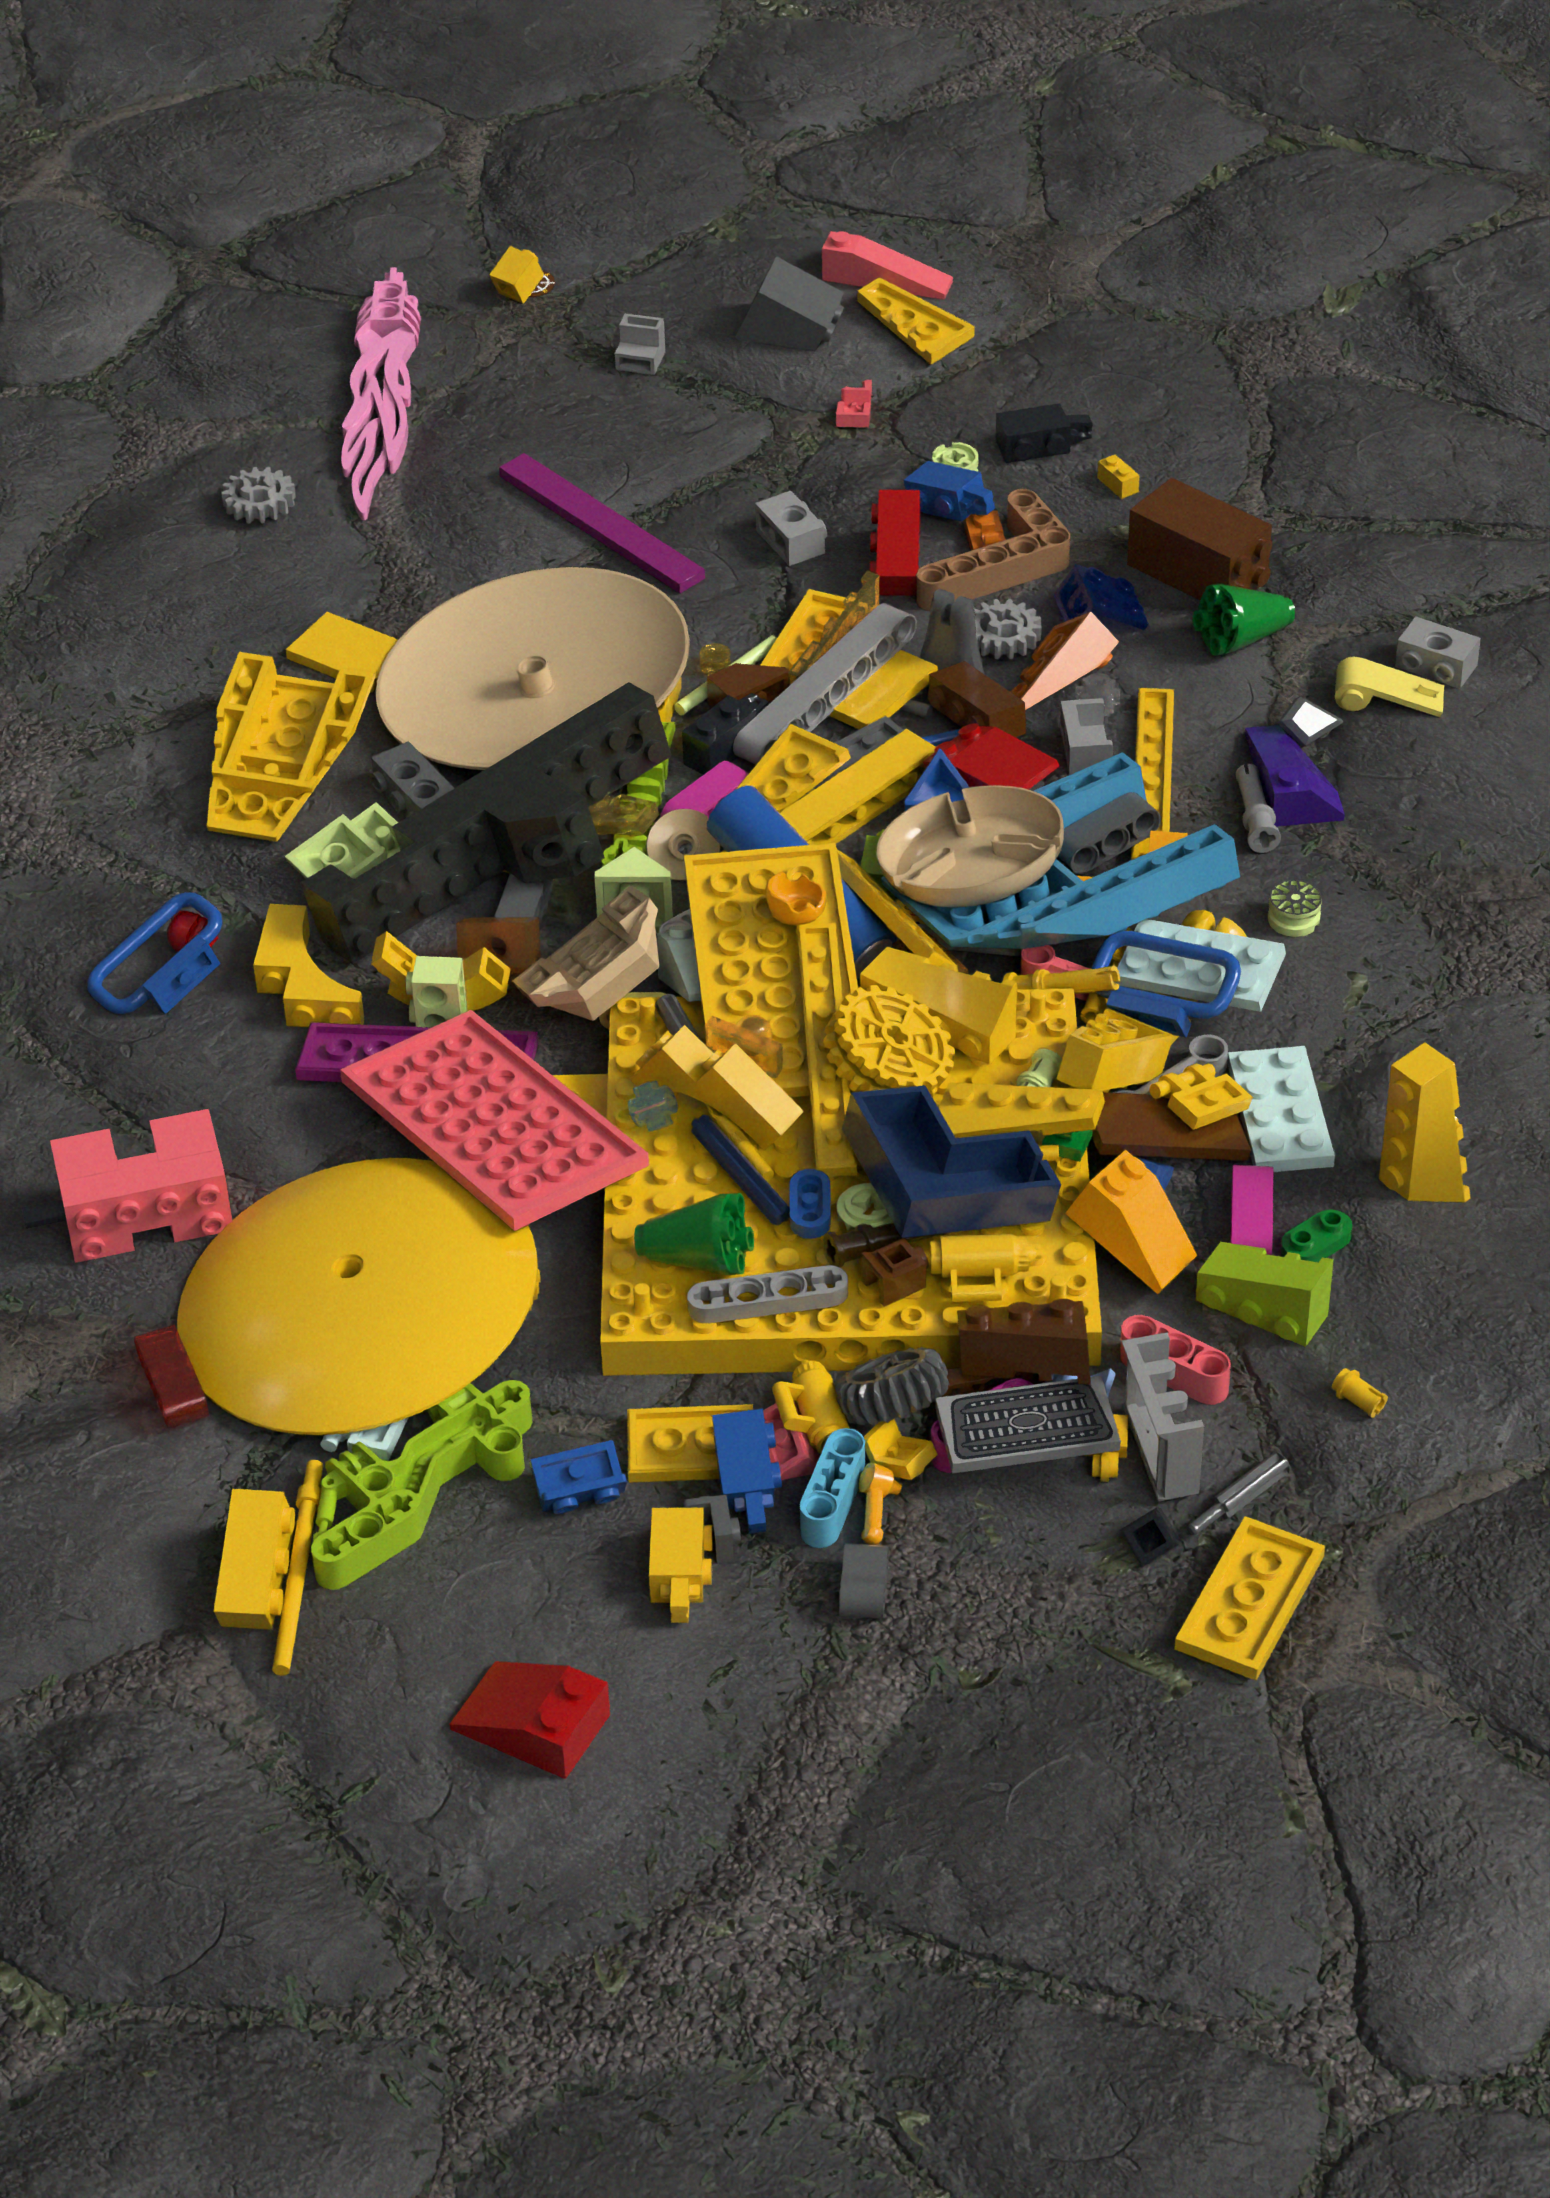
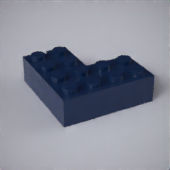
M925 1085L851 1093L842 1131L901 1238L1050 1221L1061 1183L1048 1161L1042 1160L1044 1154L1029 1130L955 1138Z

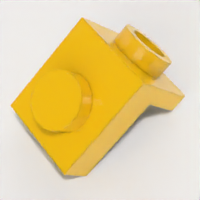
M895 1419L889 1422L882 1421L877 1423L864 1436L865 1451L870 1462L891 1469L894 1477L912 1480L920 1475L924 1468L938 1455L932 1441L902 1436Z

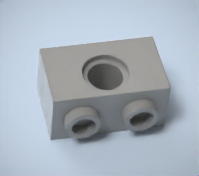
M792 491L755 503L756 531L789 566L825 554L827 529L821 519H817L809 510L807 504L804 501H800Z
M1415 616L1398 639L1395 668L1461 689L1478 665L1481 638Z

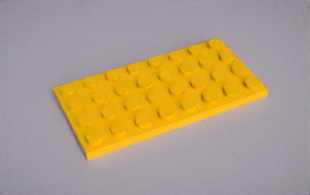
M836 843L684 855V868L707 1047L713 1053L719 1049L724 1054L736 1043L789 1097L810 1096L797 925L781 923L772 916L766 900V885L769 878L782 871L785 872L786 877L790 880H797L802 874H805L809 880L821 884L827 897L825 910L815 921L806 924L836 923L842 1000L848 994L852 995L855 989L858 988Z

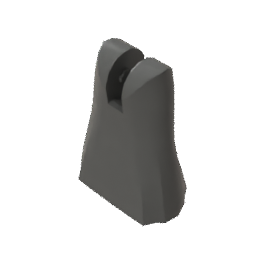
M943 589L936 590L931 601L928 627L920 658L937 665L938 670L965 661L984 674L976 638L973 600L959 596L954 602L955 596L952 592Z

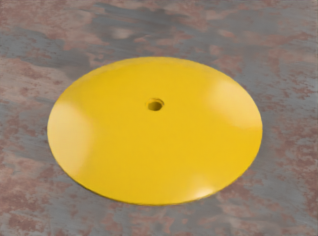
M383 1158L346 1163L323 1169L290 1182L259 1199L235 1217L211 1241L197 1260L181 1295L177 1315L179 1349L188 1372L202 1392L221 1409L255 1426L292 1434L332 1435L369 1430L395 1423L419 1414L462 1390L496 1361L511 1343L525 1320L536 1290L538 1261L534 1238L528 1225L514 1231L431 1160Z

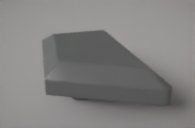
M1299 696L1295 698L1277 723L1302 748L1342 724L1343 720Z

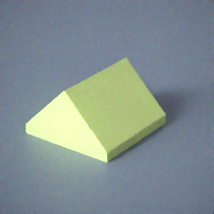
M633 847L595 871L597 917L603 913L602 908L632 885L648 896L658 908L655 930L656 933H659L661 925L673 918L671 872L636 847Z

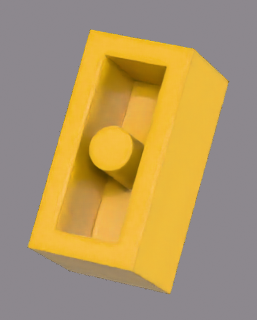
M1116 454L1098 461L1097 478L1118 497L1123 499L1139 492V474Z

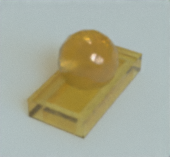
M752 1014L742 1017L735 1025L713 1015L710 1017L705 1025L706 1046L713 1053L719 1049L724 1054L736 1043L768 1076L778 1077L783 1069V1044L772 1040L773 1033L768 1020L760 1015Z

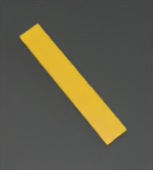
M837 850L841 878L914 954L927 957L929 962L935 966L940 967L944 962L956 965L854 859Z

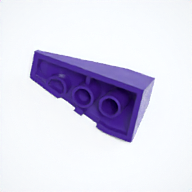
M1280 725L1245 728V736L1253 763L1259 770L1266 803L1273 809L1276 816L1274 824L1276 827L1344 821L1345 814L1338 791Z

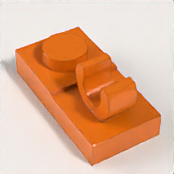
M997 510L991 511L988 515L971 514L964 519V528L971 551L1005 540Z

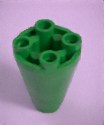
M1214 584L1206 587L1200 600L1199 609L1193 613L1192 622L1194 628L1200 631L1205 644L1209 647L1210 653L1215 656L1224 655L1286 628L1287 625H1291L1295 619V607L1291 599L1278 594L1226 584Z
M741 1193L719 1194L650 1218L644 1224H638L634 1232V1244L638 1256L647 1257L651 1261L725 1276L743 1274L745 1271L746 1252L753 1251L754 1249L753 1229L745 1225V1201Z

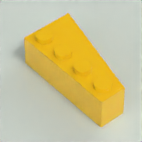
M1106 1008L1103 1014L1099 1013L1096 1015L1095 1021L1089 1020L1086 1027L1081 1026L1069 1035L1056 1079L1068 1084L1071 1089L1102 1090L1104 1093H1108L1110 1089L1115 1088L1126 1089L1127 1086L1133 1084L1144 1085L1145 1082L1152 1081L1162 1074L1174 1035Z

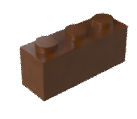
M963 661L929 674L930 689L928 690V699L930 704L961 727L977 723L979 726L997 727L1015 738L1026 734L1025 702L967 662Z

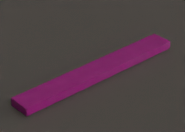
M523 453L499 467L501 478L678 593L684 592L705 579L704 568L527 454Z

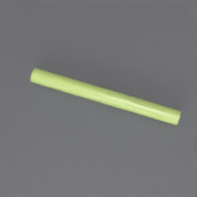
M774 635L769 636L729 666L735 663L756 664L767 655L777 637ZM707 681L674 704V708L679 715L686 714L708 698Z

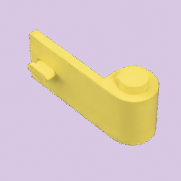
M1348 657L1337 666L1335 701L1344 710L1359 711L1370 703L1374 695L1437 717H1441L1443 713L1444 685L1360 657Z

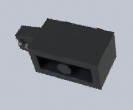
M1060 403L996 413V442L1006 463L1069 454L1070 444L1092 438L1093 425L1089 414L1066 415Z
M750 693L740 700L730 695L725 697L682 731L683 764L704 775L723 761L732 763L738 758L733 752V744L737 734L768 706V701L754 693Z

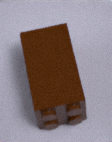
M1171 477L1130 509L1127 565L1198 600H1201L1206 587L1214 584H1226L1256 590L1264 586L1270 577L1269 559L1273 545L1271 541L1272 525Z

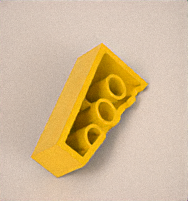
M886 947L860 973V987L865 991L868 990L870 985H877L881 991H885L887 987L895 988L898 995L903 996L905 993L913 996V1002L916 1004L924 1003L929 1007L928 1013L932 1017L938 1016L942 1021L940 1028L949 1032L951 1039L947 1043L948 1045L988 1065L1016 1037L1017 982L1008 979H1005L1002 983L990 981V974L976 971L973 975L958 972L957 965L944 962L940 967L935 966L929 962L927 957Z
M1425 1042L1391 1065L1379 1180L1386 1187L1396 1191L1408 1201L1465 1203L1471 1198L1470 1189L1468 1186L1463 1185L1462 1174L1467 1172L1466 1157L1459 1154L1458 1141L1464 1137L1462 1125L1459 1124L1454 1111L1460 1107L1455 1063Z

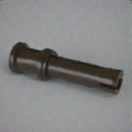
M863 1223L857 1225L855 1230L839 1235L835 1232L826 1233L823 1238V1247L828 1263L842 1268L845 1262L862 1258V1252H874L902 1238L893 1223L874 1228ZM947 1233L907 1237L905 1239L910 1243L938 1235H946Z

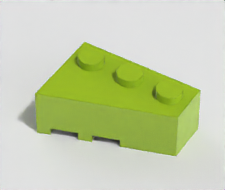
M1220 1242L1197 1273L1196 1301L1306 1347L1328 1316L1334 1259L1322 1257L1319 1263L1300 1260V1254L1288 1252L1285 1257L1267 1255L1265 1248Z

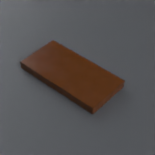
M1103 1092L1105 1103L1097 1126L1092 1134L1099 1154L1120 1155L1124 1150H1127L1132 1156L1248 1160L1251 1148L1236 1114L1193 1130L1167 1107L1170 1098L1163 1096L1155 1099L1151 1094Z

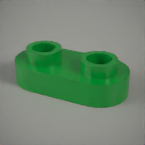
M1323 1210L1284 1234L1281 1243V1257H1285L1288 1252L1300 1254V1260L1319 1263L1322 1257L1327 1258L1349 1244L1352 1235L1351 1219L1348 1215L1338 1210Z

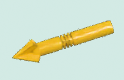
M707 1105L708 1116L764 1179L769 1182L774 1177L773 1170L738 1126L725 1115Z

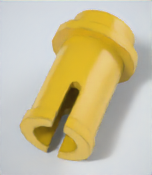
M1343 1369L1336 1376L1332 1384V1389L1336 1391L1337 1398H1346L1366 1412L1371 1418H1374L1375 1415L1382 1411L1388 1399L1386 1394L1381 1393L1361 1379L1360 1373L1357 1370Z

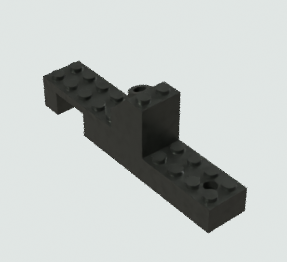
M630 682L626 683L392 826L400 851L364 874L353 879L330 864L300 882L322 942L354 964L374 951L376 938L387 931L393 937L399 936L503 870H506L523 882L575 877L603 860L605 857L589 807L672 756L654 696Z

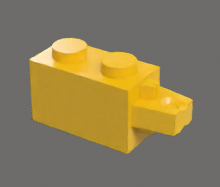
M652 1508L649 1562L651 1603H670L671 1623H689L690 1603H703V1585H712V1559H704L705 1551H713V1525H704V1508Z

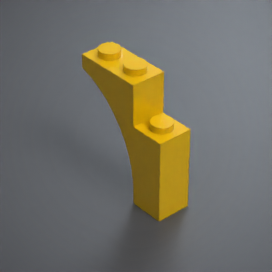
M269 904L253 964L257 993L284 994L283 1004L287 1026L309 1027L310 1023L363 1025L365 1019L361 992L348 988L328 977L316 966L307 952L310 936L307 906Z
M685 1025L674 1035L667 1030L635 1062L640 1069L630 1078L640 1090H672L711 1106L743 1129L763 1150L776 1141L804 1112L736 1043L724 1054L719 1049L713 1053Z

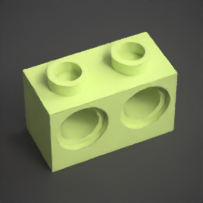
M416 956L413 972H407L406 993L407 995H413V1000H410L409 1005L410 1023H416V1027H434L467 1012L462 958Z

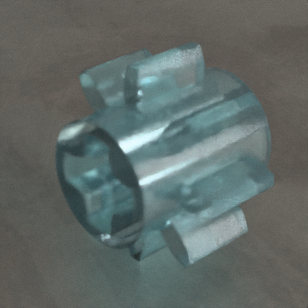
M655 1080L633 1088L636 1097L628 1101V1109L631 1118L637 1126L643 1127L647 1125L648 1131L651 1132L673 1124L670 1115L677 1112L678 1104L670 1087L667 1085L659 1087L658 1082Z

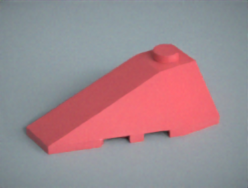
M831 231L822 247V281L864 287L880 277L913 295L943 300L953 283L952 276L863 236L852 235L844 231Z

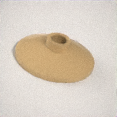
M678 809L666 813L652 826L647 839V853L650 858L671 872L672 880L686 881L684 855L719 853L720 844L707 831L708 817L692 809ZM683 844H691L692 849L689 853L682 854L679 852Z

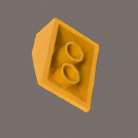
M1124 1150L1089 1181L1065 1213L1157 1294L1197 1257L1158 1178L1146 1168L1140 1159L1132 1156L1127 1150Z

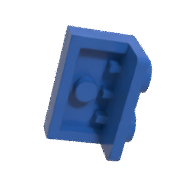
M613 1440L530 1459V1467L542 1512L553 1510L554 1514L567 1513L579 1507L578 1503L595 1500L596 1504L609 1503L617 1500L620 1497L619 1493H624L626 1489L627 1479L625 1474L621 1472Z

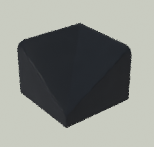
M1158 1507L1120 1529L1142 1567L1183 1545L1166 1515Z

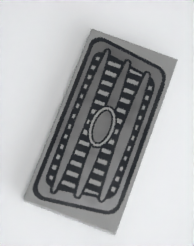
M1102 1376L1090 1377L1091 1385L1078 1384V1379L935 1398V1409L952 1473L1119 1451L1121 1440Z

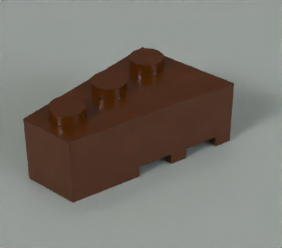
M1057 1299L1046 1304L1032 1305L1027 1302H1016L1007 1307L989 1308L984 1305H975L967 1310H957L963 1375L1014 1378L1015 1371L1039 1373V1381L1052 1382L1054 1379L1053 1374L1077 1376L1078 1384L1091 1385L1088 1337L1083 1301Z

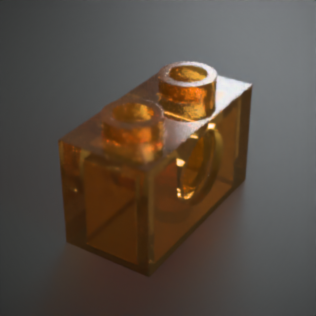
M539 917L464 918L456 923L458 958H462V960L485 947L510 968V974H522L541 958ZM493 937H498L505 942V955H499L493 950L491 945Z

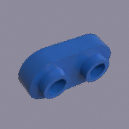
M804 1169L795 1173L790 1179V1228L796 1235L802 1238L812 1239L821 1237L829 1231L831 1226L830 1179L820 1170Z

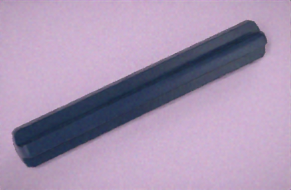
M702 1115L699 1119L695 1118L691 1123L694 1136L773 1225L787 1222L790 1218V1207L708 1115Z

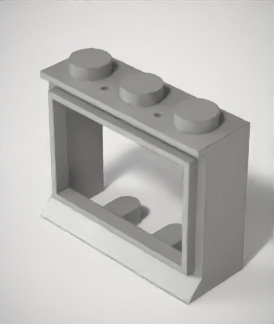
M1166 1332L1122 1340L1121 1342L1127 1355L1126 1392L1123 1409L1125 1415H1128V1423L1157 1500L1163 1501L1199 1494L1204 1425L1202 1420L1174 1425L1171 1413L1182 1412L1187 1408L1188 1395L1181 1390L1166 1392L1167 1380L1175 1377L1176 1368L1175 1362L1168 1359L1169 1335Z

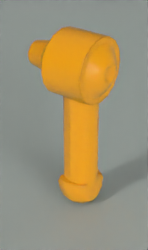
M873 1462L865 1466L859 1479V1490L866 1494L865 1523L861 1538L869 1545H877L883 1538V1530L881 1529L883 1498L888 1494L898 1495L902 1489V1484L894 1479L891 1469Z

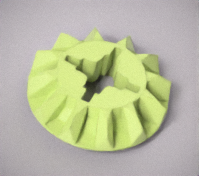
M871 1183L858 1184L848 1188L837 1201L838 1221L845 1222L847 1231L854 1230L857 1225L863 1223L871 1225L873 1228L893 1223ZM871 1203H874L875 1210L872 1211L871 1215H865L864 1212L870 1208Z

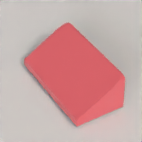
M794 1401L797 1413L800 1415L797 1403ZM776 1403L763 1410L765 1423L773 1422L776 1448H770L769 1454L771 1463L779 1462L781 1480L813 1474L820 1456L817 1450L810 1445L807 1433L785 1429Z

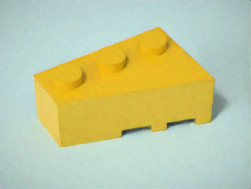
M232 1489L214 1605V1613L221 1627L272 1630L275 1616L281 1615L283 1607L282 1585L284 1576L288 1571L289 1554L296 1527L295 1510L293 1507H289L284 1492Z

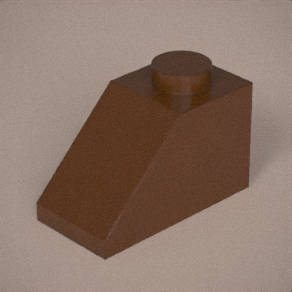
M735 663L707 676L708 705L712 708L728 695L740 700L750 693H754L762 699L764 698L768 701L769 705L790 686L789 670L786 667Z

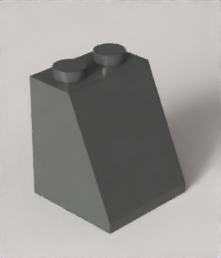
M776 256L735 338L740 341L816 351L821 340L828 342L835 329V324L844 309L843 306L839 305L844 292Z

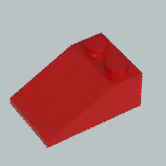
M977 723L962 727L958 731V736L951 741L936 746L934 748L935 752L923 760L924 766L927 768L939 748H941L969 787L1012 786L1029 790L1060 767L1058 761L1001 729L994 726H979Z
M495 1661L449 1724L450 1730L566 1779L610 1716L608 1682L571 1666Z

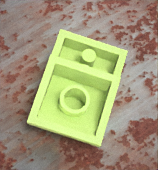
M374 803L352 820H349L342 814L288 853L285 858L306 879L330 864L355 879L400 851L392 828L398 822L378 803Z

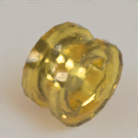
M708 644L699 652L700 670L705 675H712L731 664L730 649L723 644Z

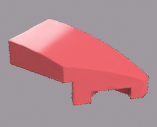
M872 380L862 381V388L848 386L841 388V401L838 402L836 412V427H869Z

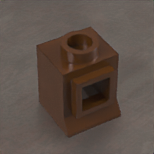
M902 1238L874 1252L861 1253L862 1282L868 1286L879 1279V1302L883 1307L926 1288V1269L929 1267L925 1252L920 1246L912 1248L906 1239Z

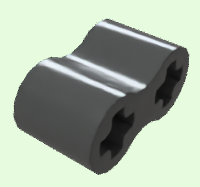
M845 1543L840 1585L839 1616L884 1619L889 1559L888 1545Z

